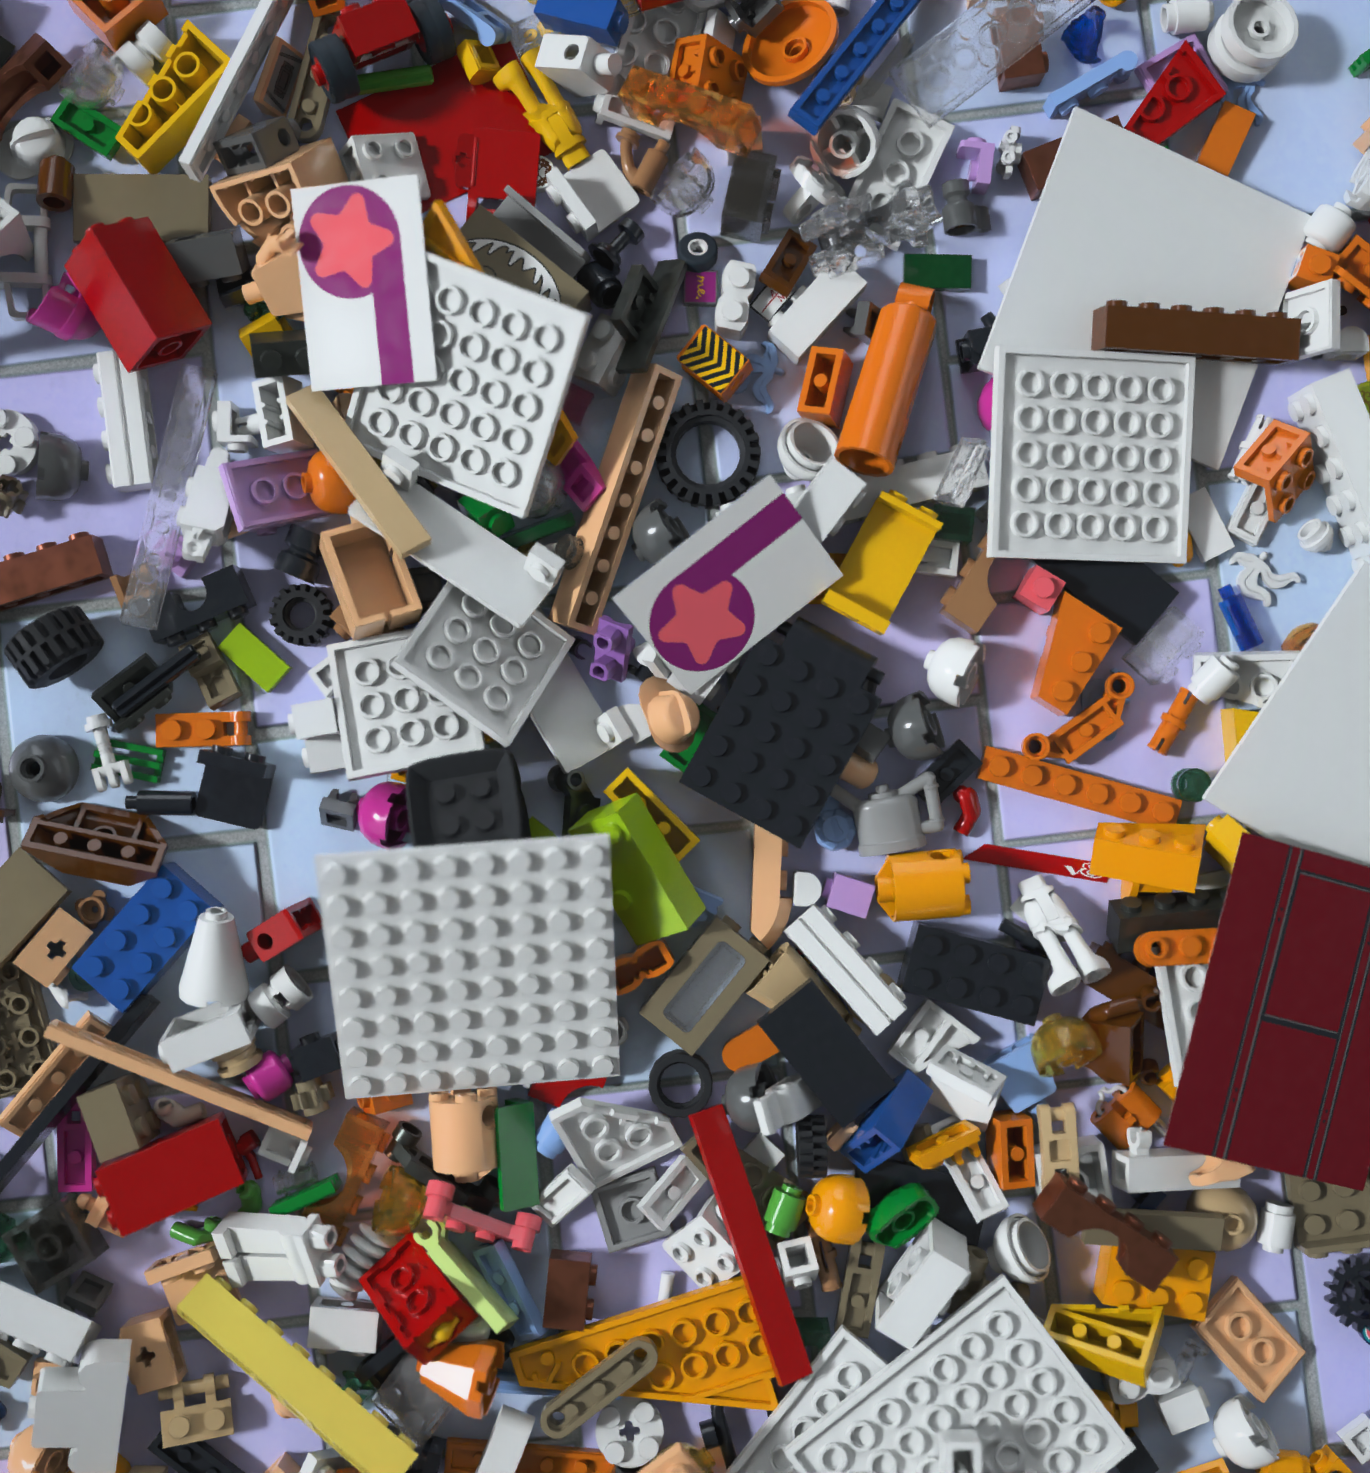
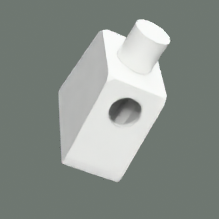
M544 34L534 67L576 98L608 93L612 88L615 75H618L622 69V60L617 53H610L591 37Z

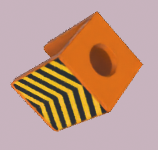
M705 324L701 325L677 355V360L682 364V369L724 403L729 401L753 371L751 362L747 357Z

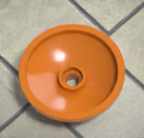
M783 0L781 3L785 9L756 38L747 33L743 44L742 58L745 62L746 70L755 81L767 86L794 84L812 75L826 62L839 36V21L835 11L825 0Z

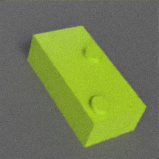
M638 792L588 811L567 831L570 836L609 833L612 904L637 946L688 930L706 909Z

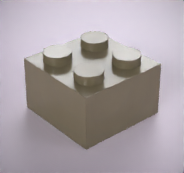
M131 1072L99 1084L76 1097L100 1163L140 1149L161 1134V1120L151 1108L148 1099V1084L143 1077Z

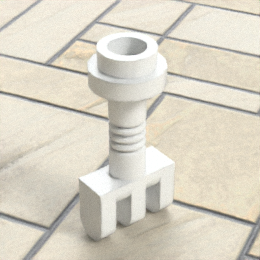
M106 713L87 717V724L84 725L86 733H94L103 765L102 767L91 769L98 792L107 790L106 776L111 788L120 787L118 773H121L125 785L133 783L134 780L129 761L122 760L116 762L113 749H111L112 746L107 728L113 726L112 719H108Z

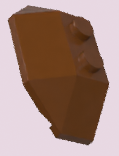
M84 802L58 809L45 816L44 814L34 816L20 845L22 850L62 873L124 886H131L157 877L168 850L167 842L162 838L148 815H138V813Z

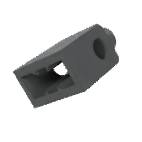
M280 116L254 123L214 142L213 145L227 176H233L268 168L298 151L299 144L297 138L301 135V129L294 119ZM252 143L256 153L250 152L247 149V145Z

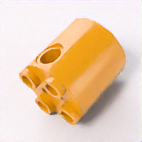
M956 848L887 854L884 865L878 874L875 875L877 902L893 922L970 915L971 901L969 894H965V883H970L971 881L970 867L968 862L963 863L961 849L957 850Z

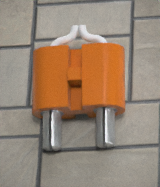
M1132 1082L1130 1086L1122 1084L1115 1085L1109 1089L1103 1086L1097 1092L1100 1098L1096 1103V1110L1092 1113L1090 1121L1117 1150H1129L1127 1142L1128 1127H1142V1129L1148 1130L1152 1126L1162 1137H1165L1166 1133L1155 1123L1157 1122L1165 1131L1167 1130V1125L1160 1119L1161 1108L1136 1082ZM1104 1093L1111 1094L1114 1098L1107 1103L1104 1101Z

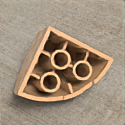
M331 137L299 146L298 151L268 168L226 176L209 186V189L234 226L239 224L254 238L252 242L261 248L269 236L284 234L289 228H293L295 231L291 189L349 182L334 143ZM295 233L291 235L293 240L296 238Z

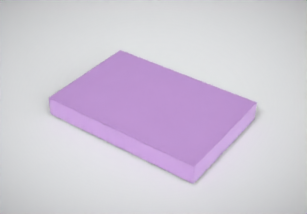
M317 448L222 463L218 467L238 533L334 515L319 509L312 502L310 493H304L302 490L301 474L307 472L308 462L318 452Z

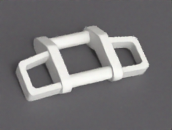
M7 184L5 186L4 201L12 206V198L15 194H36L37 184ZM40 207V216L21 215L27 231L33 232L34 273L0 272V290H5L8 313L14 321H26L27 312L15 310L12 288L42 289L44 299L50 287L53 286L48 264V231H51V219L48 218V210Z

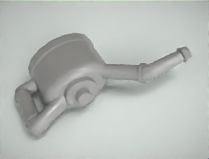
M931 771L922 773L899 789H889L888 784L875 786V792L868 794V799L859 800L838 784H836L830 795L853 811L859 843V856L861 857L885 855L927 845L925 834L940 832L944 829L945 817L942 814L939 798V783H937L936 776ZM921 790L925 792L929 819L926 821H921L918 800L915 796Z

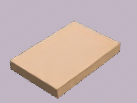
M1231 1275L1208 1302L1205 1322L1193 1320L1189 1324L1248 1391L1262 1403L1267 1401L1306 1354V1351L1237 1276Z

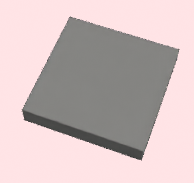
M655 1166L626 1174L592 1192L591 1195L609 1253L674 1234L672 1222L665 1231L658 1230L637 1207V1204L659 1180Z

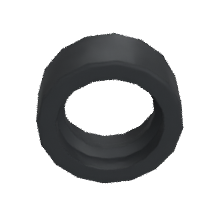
M675 1049L664 1053L655 1061L649 1074L648 1090L652 1102L661 1112L671 1117L685 1118L690 1114L699 1112L707 1105L712 1095L713 1078L709 1065L700 1055L694 1053L691 1056L685 1050ZM677 1063L693 1067L698 1072L701 1080L697 1096L685 1103H675L669 1100L663 1094L660 1086L664 1071Z

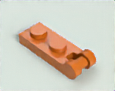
M251 711L155 714L156 748L212 746V744L221 746L252 745V735H248V722H251ZM227 722H234V735L227 736Z

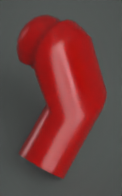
M960 785L954 790L953 799L960 803L962 813L953 829L968 837L981 814V807L977 792L972 787L967 788L965 785Z

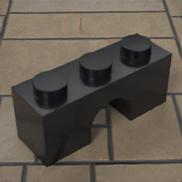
M232 564L202 577L201 579L206 588V599L203 605L194 611L187 610L180 595L170 591L139 604L138 606L154 643L167 644L168 647L177 646L187 641L186 635L196 631L199 634H203L218 627L217 622L229 617L230 620H236L250 613L248 609L257 604L242 569Z

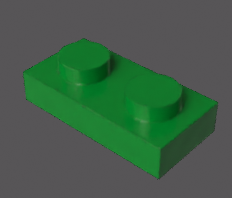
M68 92L50 121L56 127L111 162L121 147V144L115 139L121 126Z

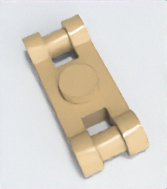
M1073 1102L1061 1103V1107L1037 1104L1042 1190L1054 1176L1055 1169H1066L1065 1177L1069 1178L1073 1175L1080 1179L1076 1112ZM1052 1121H1063V1130L1052 1131Z

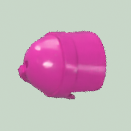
M68 272L63 273L58 286L50 287L38 309L30 308L26 314L27 322L53 333L54 336L64 341L69 339L85 340L93 337L101 329ZM68 284L74 287L71 294L65 289Z

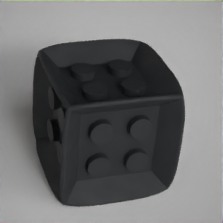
M481 749L429 758L407 767L406 798L413 847L532 839L527 806L521 790L520 772L515 757L509 750Z

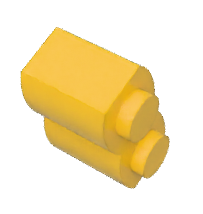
M1227 814L1224 818L1218 815L1205 828L1208 833L1204 837L1206 841L1204 850L1231 875L1242 832H1249L1230 815Z

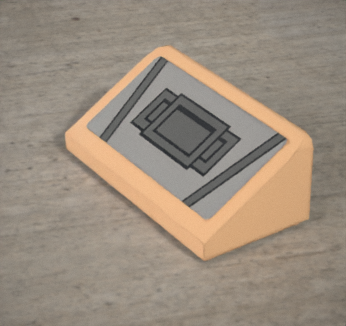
M277 36L273 38L253 100L262 113L273 117H286L304 56Z

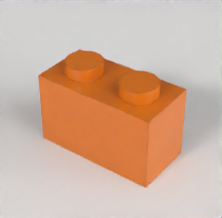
M811 346L797 412L802 418L821 422L831 428L840 427L854 365L844 349Z
M1012 1109L994 1111L990 1124L985 1131L986 1161L991 1173L1002 1190L1035 1187L1033 1118L1023 1112L1015 1114Z

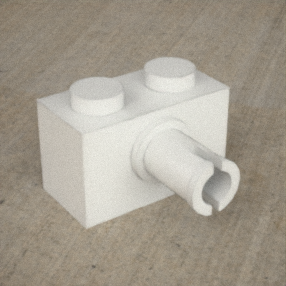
M289 376L267 377L251 382L257 413L235 419L234 425L242 424V427L235 428L237 435L254 436L261 434L263 449L278 454L313 448L312 438L286 404V396L303 389L302 382Z

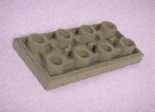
M73 174V242L79 245L86 235V229L93 224L100 222L105 225L117 223L126 217H133V219L149 217L164 244L177 237L211 232L212 193L209 186L212 185V178L209 174H205L200 183L190 179L187 174Z
M21 847L0 867V970L72 892L31 854L22 850Z
M21 951L16 952L0 970V1099L18 1094L58 1046L57 1042L43 1037L51 1022L39 982L12 963Z

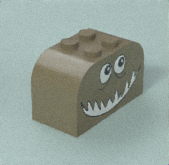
M481 204L461 227L460 230L485 274L589 314L591 312L592 305L587 289Z

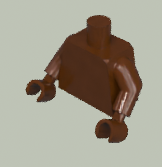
M1147 985L1141 989L1140 997L1136 998L1135 995H1129L1095 1005L1087 1011L1079 1020V1023L1067 1020L1062 1028V1039L1078 1043V1062L1080 1065L1091 1069L1103 1081L1109 1084L1123 1083L1130 1086L1132 1082H1137V1079H1141L1142 1083L1147 1086L1154 1085L1157 1082L1156 1073L1159 1072V1066L1155 1059H1143L1144 1012L1139 1011V1008L1144 1007L1149 1012L1159 1010L1161 1007L1159 999L1147 1000V998L1159 994L1158 988L1154 985Z

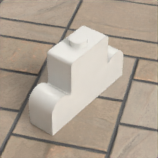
M132 1339L92 1340L81 1351L79 1367H43L40 1370L37 1395L29 1397L27 1418H34L32 1447L69 1448L68 1467L73 1473L116 1472Z

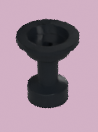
M625 217L618 224L620 233L610 244L607 242H600L598 244L593 242L588 246L592 258L603 263L615 276L619 275L621 270L619 267L621 264L619 253L629 243L638 245L645 237L640 226L628 217Z

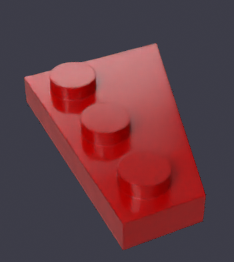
M1187 40L1179 48L1124 129L1161 145L1224 98L1226 92Z

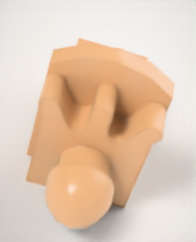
M82 1193L77 1197L76 1203L78 1207L83 1211L84 1209L90 1211L85 1220L86 1223L121 1237L119 1230L113 1231L109 1224L106 1211L110 1210L105 1197L100 1198L98 1196L96 1199L89 1193Z

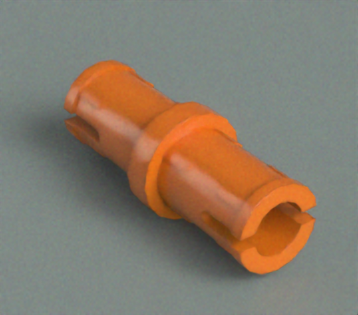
M1180 687L1167 713L1163 712L1160 716L1162 722L1147 744V747L1156 750L1161 739H1163L1164 742L1157 752L1163 756H1167L1180 730L1184 731L1187 724L1185 722L1197 701H1199L1198 698L1191 694L1186 704L1183 703L1190 692L1188 689Z

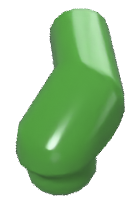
M246 1180L244 1184L237 1186L236 1193L240 1194L239 1198L242 1205L237 1212L259 1213L262 1209L260 1186L254 1180Z
M216 1216L207 1217L204 1221V1226L198 1228L177 1221L171 1227L170 1237L192 1246L212 1242L214 1240L211 1233L222 1219Z

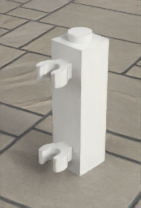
M1142 1127L1127 1128L1129 1150H1112L1111 1185L1127 1193L1240 1187V1179L1206 1186H1192L1188 1175L1204 1164L1206 1155L1176 1148L1149 1149L1152 1145V1132L1150 1130L1142 1131Z

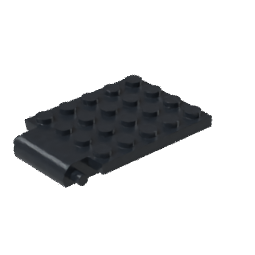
M799 616L794 624L785 621L777 627L776 631L786 636L782 645L764 637L753 646L679 782L801 849L882 702L881 698L862 688L867 680L880 685L886 673L874 668L878 657Z

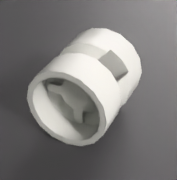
M147 19L135 32L136 40L134 42L127 40L114 54L140 82L149 88L148 82L154 73L159 74L160 68L164 66L168 59L165 54L173 43L158 27Z
M285 964L270 976V984L264 982L248 994L247 1000L258 1018L268 1027L275 1029L291 1016V1009L298 1011L313 998V993L303 977L290 965Z

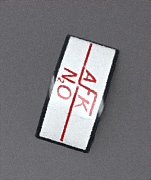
M766 285L749 307L769 323L772 317L781 310L798 288L794 286L786 298Z

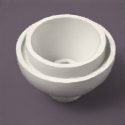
M796 418L789 421L782 429L777 442L779 458L785 473L793 480L812 481L830 456L836 459L834 453L839 441L836 434L823 423L812 419Z
M1016 1213L1001 1221L995 1231L993 1245L987 1249L991 1268L997 1273L1004 1272L1015 1281L1024 1284H1034L1045 1280L1048 1275L1051 1263L1048 1242L1039 1226L1023 1214Z

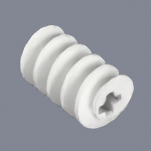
M361 1222L358 1227L364 1235L361 1236L353 1233L350 1236L351 1241L356 1246L343 1245L342 1250L347 1256V1267L340 1277L329 1279L332 1289L343 1299L348 1301H355L357 1299L358 1292L364 1290L358 1279L398 1243L397 1239L381 1226Z

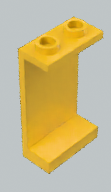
M891 489L888 493L882 490L877 496L839 567L843 576L829 586L820 602L822 605L878 635H883L890 624L889 619L936 532L944 524L937 520L938 514L924 506H920L919 509L912 507L906 503L907 497Z

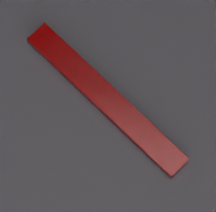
M716 1104L690 1114L688 1117L779 1386L784 1387L812 1374L813 1370L723 1104Z

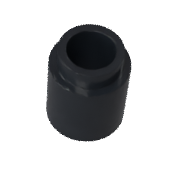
M599 261L590 262L578 273L577 282L589 291L590 300L597 307L604 309L615 307L622 290V284L603 263Z

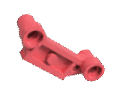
M439 1180L428 1181L425 1196L428 1198L422 1217L431 1221L445 1223V1229L451 1232L463 1234L465 1231L474 1233V1239L483 1243L493 1244L495 1240L503 1239L505 1242L512 1243V1249L531 1253L535 1235L540 1233L543 1218L527 1212H517L514 1224H510L452 1203L456 1189L454 1185Z

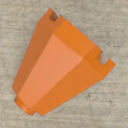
M493 1339L451 1342L426 1366L417 1361L416 1372L420 1373V1382L466 1416L481 1420L483 1415L488 1414L498 1390L500 1378L496 1376L497 1368L502 1369L505 1360L504 1342Z

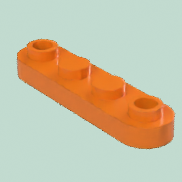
M1218 928L1146 932L1135 940L1133 947L1134 955L1142 965L1147 967L1209 964ZM1153 943L1159 946V953L1157 955L1151 950Z

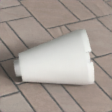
M210 907L206 909V912L198 916L179 984V997L185 1003L201 1008H208V1002H220V1008L230 1007L246 1000L250 987L234 915L227 912L226 908Z

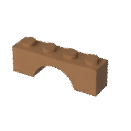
M988 530L977 545L981 548V551L975 560L969 557L958 574L963 578L955 588L950 585L939 601L944 605L939 613L971 635L980 631L997 605L988 587V572L995 559L987 558Z

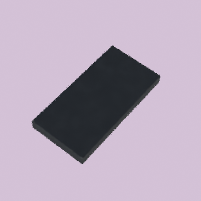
M1029 560L1034 565L1042 567L1065 581L1066 584L1063 589L1073 597L1122 627L1119 634L1133 646L1139 643L1179 594L1176 589L1144 563Z
M811 978L757 1020L758 1025L842 1128H845L897 1086Z
M889 1158L866 1174L854 1165L852 1175L855 1178H861L865 1182L869 1192L870 1209L874 1208L885 1195L908 1183L918 1182L931 1194L939 1206V1212L935 1218L964 1235L967 1239V1246H978L983 1221L978 1224L976 1223L950 1173L935 1169L923 1170L917 1165Z

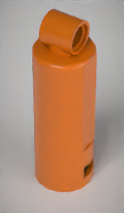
M901 282L896 294L895 303H889L880 310L834 453L836 460L853 472L873 477H884L892 474L936 334L937 321L931 314L935 298V289Z

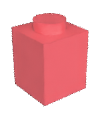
M1035 565L1027 571L1012 598L1037 614L1042 615L1049 612L1066 582L1042 567Z

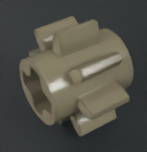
M3 474L0 477V516L8 518L13 511L17 514L22 513L29 492L23 490L20 480Z
M317 1077L306 1082L301 1080L295 1083L297 1091L289 1095L294 1111L302 1109L305 1117H309L330 1109L328 1101L335 1097L331 1081L323 1083L321 1077Z

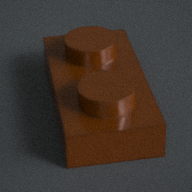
M789 228L758 280L787 298L818 246Z

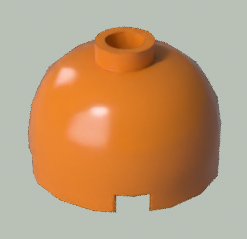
M321 450L316 452L308 462L307 472L301 474L303 492L310 493L312 502L322 511L330 514H348V508L356 498L353 497L349 488Z

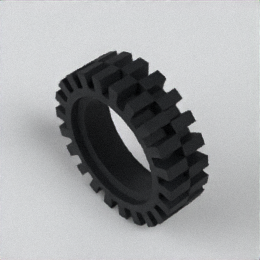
M703 399L696 400V404L689 405L687 403L682 406L680 411L676 412L675 410L668 420L656 455L657 469L662 482L667 486V490L671 494H675L681 502L690 503L692 507L705 506V509H713V506H721L732 500L734 502L740 498L742 493H746L757 475L761 456L758 433H755L751 420H747L744 417L745 413L740 409L734 410L732 404L727 402L724 405L719 404L718 400L711 399L710 402H703ZM705 424L717 425L727 430L737 442L740 452L737 468L726 480L712 485L699 484L690 480L681 471L676 458V450L684 434L696 426Z

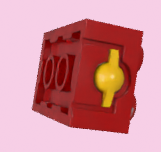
M410 1231L364 1273L358 1281L404 1350L426 1366L479 1315L470 1302L427 1254L426 1248L414 1240V1233Z

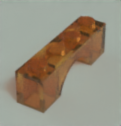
M633 65L618 93L631 118L657 127L660 126L663 120L680 122L704 135L717 148L747 158L762 130L753 105Z
M355 1106L347 1112L333 1143L341 1152L346 1162V1184L340 1193L306 1206L301 1215L307 1219L309 1214H319L322 1225H334L337 1232V1242L331 1251H333L335 1246L342 1247L350 1230L349 1227L345 1226L350 1214L356 1216L364 1199L363 1196L359 1195L363 1183L369 1185L378 1166L373 1164L377 1152L384 1153L391 1138V1134L387 1133L391 1122L376 1115L365 1113L362 1109Z

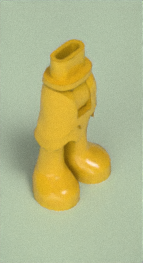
M539 46L525 52L520 60L525 70L538 85L548 104L539 102L517 60L509 62L493 77V82L500 91L506 92L511 90L517 96L526 110L523 116L529 121L528 124L540 134L541 140L555 153L556 159H562L566 168L570 171L591 155L584 145L587 140L582 135L580 122L570 102L563 98L552 79L534 67L540 49Z

